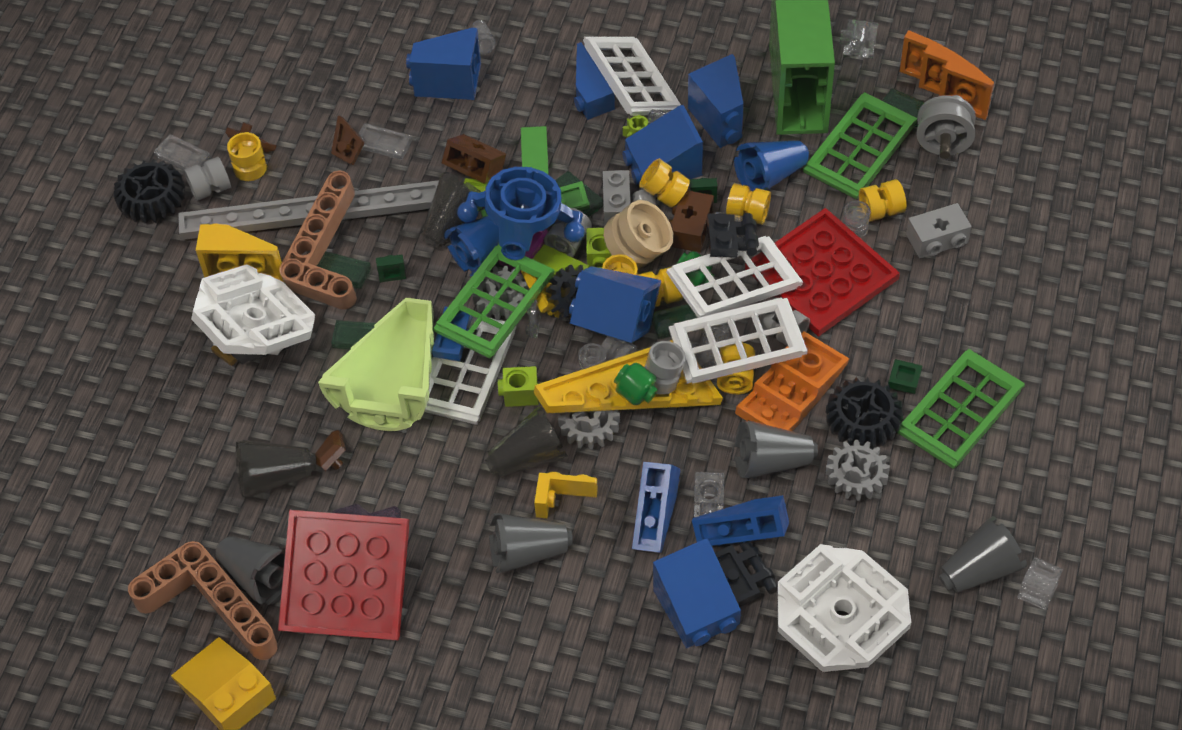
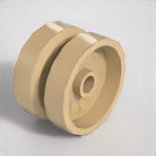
M637 200L630 203L622 212L608 220L604 226V239L611 255L622 254L631 257L636 262L639 270L670 249L673 243V231L669 220L656 205L649 201Z

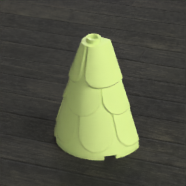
M405 298L380 319L369 333L353 345L350 351L323 374L318 382L320 389L335 409L340 406L349 413L348 418L352 421L383 431L407 429L412 426L413 422L421 419L429 401L430 373L432 370L431 352L434 345V311L432 301Z

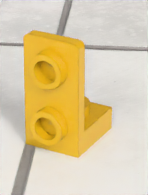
M558 472L539 473L534 502L536 517L548 518L549 507L554 508L556 494L597 497V478L584 474L572 476L562 475Z

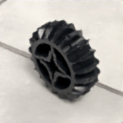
M143 159L140 165L133 163V168H124V174L118 175V182L114 183L115 191H113V196L118 209L123 212L126 218L131 217L134 222L141 219L146 224L148 220L152 219L156 223L157 218L160 217L166 220V214H175V208L181 207V200L185 199V184L181 174L172 164L167 165L164 160L158 163L153 159L150 163H147Z
M856 377L853 380V384L845 380L843 386H836L834 394H830L828 398V405H826L825 410L827 415L826 422L827 425L831 426V433L838 434L839 442L848 440V444L852 446L854 441L858 440L860 446H864L868 441L870 442V448L873 450L876 443L884 446L886 440L892 441L895 433L900 430L901 421H903L902 401L898 400L897 392H890L891 388L889 385L882 387L879 379L872 383L867 377L864 382H860Z

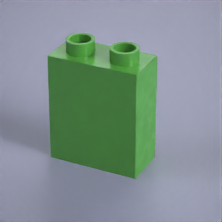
M771 0L769 50L776 135L828 133L835 66L828 0Z

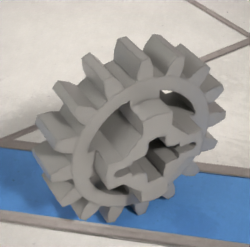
M495 266L492 273L507 280L514 270L509 272L508 267L504 266L502 271H498V268ZM517 274L512 283L529 290L523 275L518 276ZM485 277L477 289L494 297L503 284ZM507 287L499 299L517 307L525 294L518 293L516 290ZM474 293L472 294L473 304L477 305L478 312H482L490 301ZM494 304L486 317H490L493 314L496 320H499L501 316H505L508 319L512 311Z
M617 410L560 413L558 423L561 428V435L567 436L569 444L576 440L580 449L584 444H588L589 449H593L594 443H598L603 447L605 438L612 441L613 432L618 433L620 413Z
M858 440L854 441V446H850L845 441L843 442L842 450L835 447L833 455L828 456L825 472L829 476L828 484H836V493L842 490L845 491L846 499L851 494L856 496L857 501H860L863 494L871 499L873 490L880 494L882 486L887 485L890 465L886 464L887 456H879V447L873 450L870 449V442L868 441L864 446H860ZM877 471L876 476L871 480L870 477H873L874 472Z

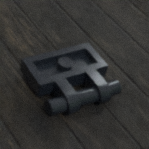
M745 213L742 216L741 222L735 221L734 214H707L710 257L737 258L738 251H746L749 256L757 254L759 246L758 236L755 235L757 224L751 213Z
M744 541L740 544L743 552L737 554L733 545L715 552L739 607L760 598L761 592L758 586H764L769 594L778 590L773 571L765 566L761 559L763 557L758 547L753 546L751 541ZM745 565H752L756 573L750 575Z

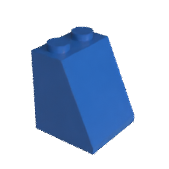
M469 28L413 43L411 54H407L406 67L411 69L409 85L413 86L415 97L475 99L481 66L477 28Z
M733 54L688 74V109L719 148L733 144L742 138L743 99L736 60Z
M684 105L676 107L625 139V150L622 151V156L626 166H631L632 178L636 185L640 184V180L649 165L659 158L672 167V172L678 171L689 180L702 176L703 141Z
M593 266L582 270L576 278L575 288H578L576 298L572 300L569 308V314L572 315L570 324L633 343L649 333L661 280Z
M708 538L653 562V591L686 649L693 645L701 646L717 634H727L740 624L741 609Z

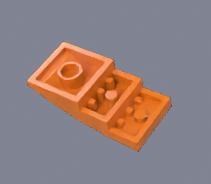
M908 30L904 36L899 72L920 79V88L936 93L939 96L958 95L973 107L976 117L986 120L994 82L975 65L954 51Z
M803 331L801 335L808 351L807 354L799 358L771 364V368L754 383L753 391L736 406L735 414L746 421L750 420L793 431L831 387L848 364L850 358Z

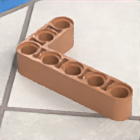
M338 170L332 172L326 179L279 270L284 283L292 292L345 310L351 308L357 300L352 282L346 276L318 267L355 195L348 173ZM322 229L320 232L314 233V231ZM310 251L307 255H302L304 252ZM299 273L296 277L290 278L291 275ZM317 282H323L319 286H314ZM344 290L347 291L346 293H344V294H342V295H337V294H338L339 292H341V291H344Z
M199 542L185 543L134 578L128 586L129 595L136 609L146 614L154 612L194 584L255 658L267 660L273 657L278 649L271 626ZM195 558H199V559H198L197 561H195V562H190L191 560H193V559H195ZM174 575L172 578L165 580L168 576ZM215 578L211 582H206L208 579ZM150 592L148 595L140 597L142 594ZM227 598H232L231 601L223 602ZM244 618H250L247 622L239 623ZM263 638H266V639H267V640H266L265 642H263V643H260V644H257V643H256V642H257L258 640H260V639H263Z

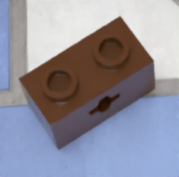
M462 134L447 140L441 163L485 184L490 181L491 177L503 169L506 153Z
M687 190L682 199L673 206L672 215H674L673 220L669 219L673 231L671 247L701 253L707 234V214H713L714 195Z

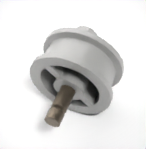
M958 95L938 96L926 101L920 107L917 117V140L925 150L940 155L942 159H947L950 155H955L968 149L975 139L974 125L976 115L973 107Z

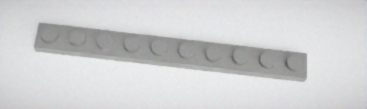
M441 181L355 191L354 198L342 220L444 207ZM317 196L179 213V235L181 240L198 238L200 224H227L243 232L302 225Z

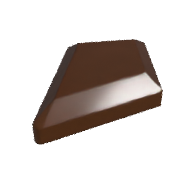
M338 116L331 154L354 165L365 142L342 116Z
M243 122L240 131L227 127L225 133L231 139L239 133H250L253 125ZM259 138L263 152L275 151L277 145Z
M339 430L331 432L314 454L313 462L324 471L330 466L337 470L343 464L339 457L346 450L343 434Z

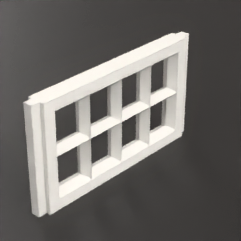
M584 37V47L627 114H630V116L665 115L681 105L637 38ZM601 50H612L616 57H605ZM621 50H632L635 57H625ZM621 64L626 72H614L610 65ZM630 64H641L645 71L634 72ZM619 79H631L635 87H624ZM639 79H650L654 86H643ZM629 94H640L645 102H633ZM649 94H660L664 101H653Z
M769 236L758 238L759 246L757 251L761 250L770 263L756 267L746 251H738L737 257L741 256L750 269L735 273L727 260L733 258L710 257V254L673 265L672 268L666 271L698 318L740 308L797 289L798 286L802 285L803 281ZM721 263L730 276L715 280L706 267ZM775 268L784 281L769 285L760 272ZM701 269L709 282L694 287L686 274ZM754 274L763 288L749 292L740 279ZM734 281L743 294L728 299L719 285ZM714 288L723 301L707 305L698 292Z
M777 298L669 326L673 343L679 345L685 352L686 360L682 370L686 382H692V384L799 358L808 352L787 298ZM775 312L780 327L763 331L758 316ZM752 317L757 332L739 336L734 321ZM728 323L733 338L716 342L711 327ZM705 329L709 344L692 348L687 333ZM783 332L789 348L771 352L766 336ZM759 338L765 354L747 358L742 342ZM736 344L741 359L723 364L718 348ZM712 350L717 365L699 369L694 354Z
M472 316L470 327L474 324L477 318ZM493 319L501 324L505 323V321ZM481 321L475 330H477L476 335L481 337L482 332L496 334L499 328ZM516 327L495 353L489 369L470 364L474 351L471 349L464 363L433 357L429 394L434 383L453 387V391L448 402L429 398L425 412L478 425L514 337ZM442 364L462 368L456 382L436 378ZM467 370L487 374L481 388L461 384ZM459 389L479 394L473 408L454 404Z

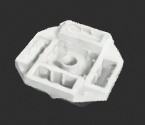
M246 264L202 278L191 319L223 354H231L243 365L269 355H278L281 351L289 349L297 343L309 340L315 314L284 282L270 275L258 273L256 268Z
M820 544L778 581V632L822 672L867 668L910 629L911 615L908 589L862 550L833 548L830 545ZM837 611H845V612H847L849 615L841 616V615L837 614L836 612H837Z

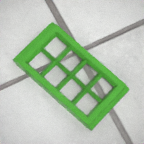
M864 92L807 162L803 172L858 199L860 188L870 185L914 128L917 118ZM863 108L880 115L873 126L856 118ZM884 118L901 126L894 137L877 129ZM851 123L868 130L861 141L844 134ZM873 133L890 141L882 152L865 144ZM840 138L856 146L849 157L832 149ZM860 149L877 156V159L870 168L853 160ZM827 154L844 161L836 173L820 165ZM849 164L866 172L858 183L841 176Z
M499 244L490 252L433 328L434 332L488 358L495 355L554 274V269L529 257L524 256L520 260L506 258L502 254V247ZM498 260L515 267V270L507 280L490 272ZM520 270L538 278L529 290L512 283ZM485 277L503 284L494 297L477 289ZM507 287L525 294L517 307L499 299ZM473 293L490 301L481 314L463 306ZM494 304L512 311L504 324L486 317ZM460 310L477 318L468 331L450 323ZM481 321L499 328V331L491 341L473 334Z
M968 349L906 417L897 433L954 469L1019 395L1025 383ZM966 366L985 376L975 388L958 378V375ZM989 380L1007 390L998 402L980 391ZM952 382L971 392L961 404L943 393ZM975 396L993 406L984 418L966 408ZM938 398L957 408L947 420L929 409ZM961 412L979 422L970 434L951 424ZM924 414L942 424L933 437L915 426ZM947 428L965 439L956 451H953L937 440Z

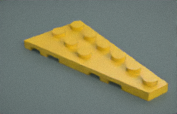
M651 347L537 384L534 388V394L546 413L721 405L723 397L711 380L694 384L692 382L687 383L683 370L681 371L676 389L671 393L656 394L649 403L643 401L639 405H633L616 392L617 384L614 383L617 374L626 364L639 363L645 367Z

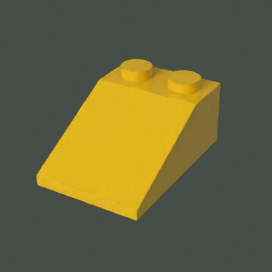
M200 224L196 253L204 278L248 264L256 268L258 273L270 275L284 282L279 270L282 262L277 246L227 224Z
M220 637L171 675L172 679L219 730H239L276 700L270 682L251 662Z

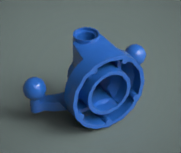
M512 167L501 170L491 177L485 191L480 193L469 192L466 202L460 204L457 209L458 218L465 223L475 221L478 216L477 206L485 207L490 220L499 227L501 252L506 258L511 260L524 258L526 251H529L533 235L536 232L547 229L555 223L556 219L568 223L564 228V237L572 243L579 242L585 235L584 227L581 224L583 214L580 211L571 210L568 206L561 203V189L557 182L547 173L532 167Z

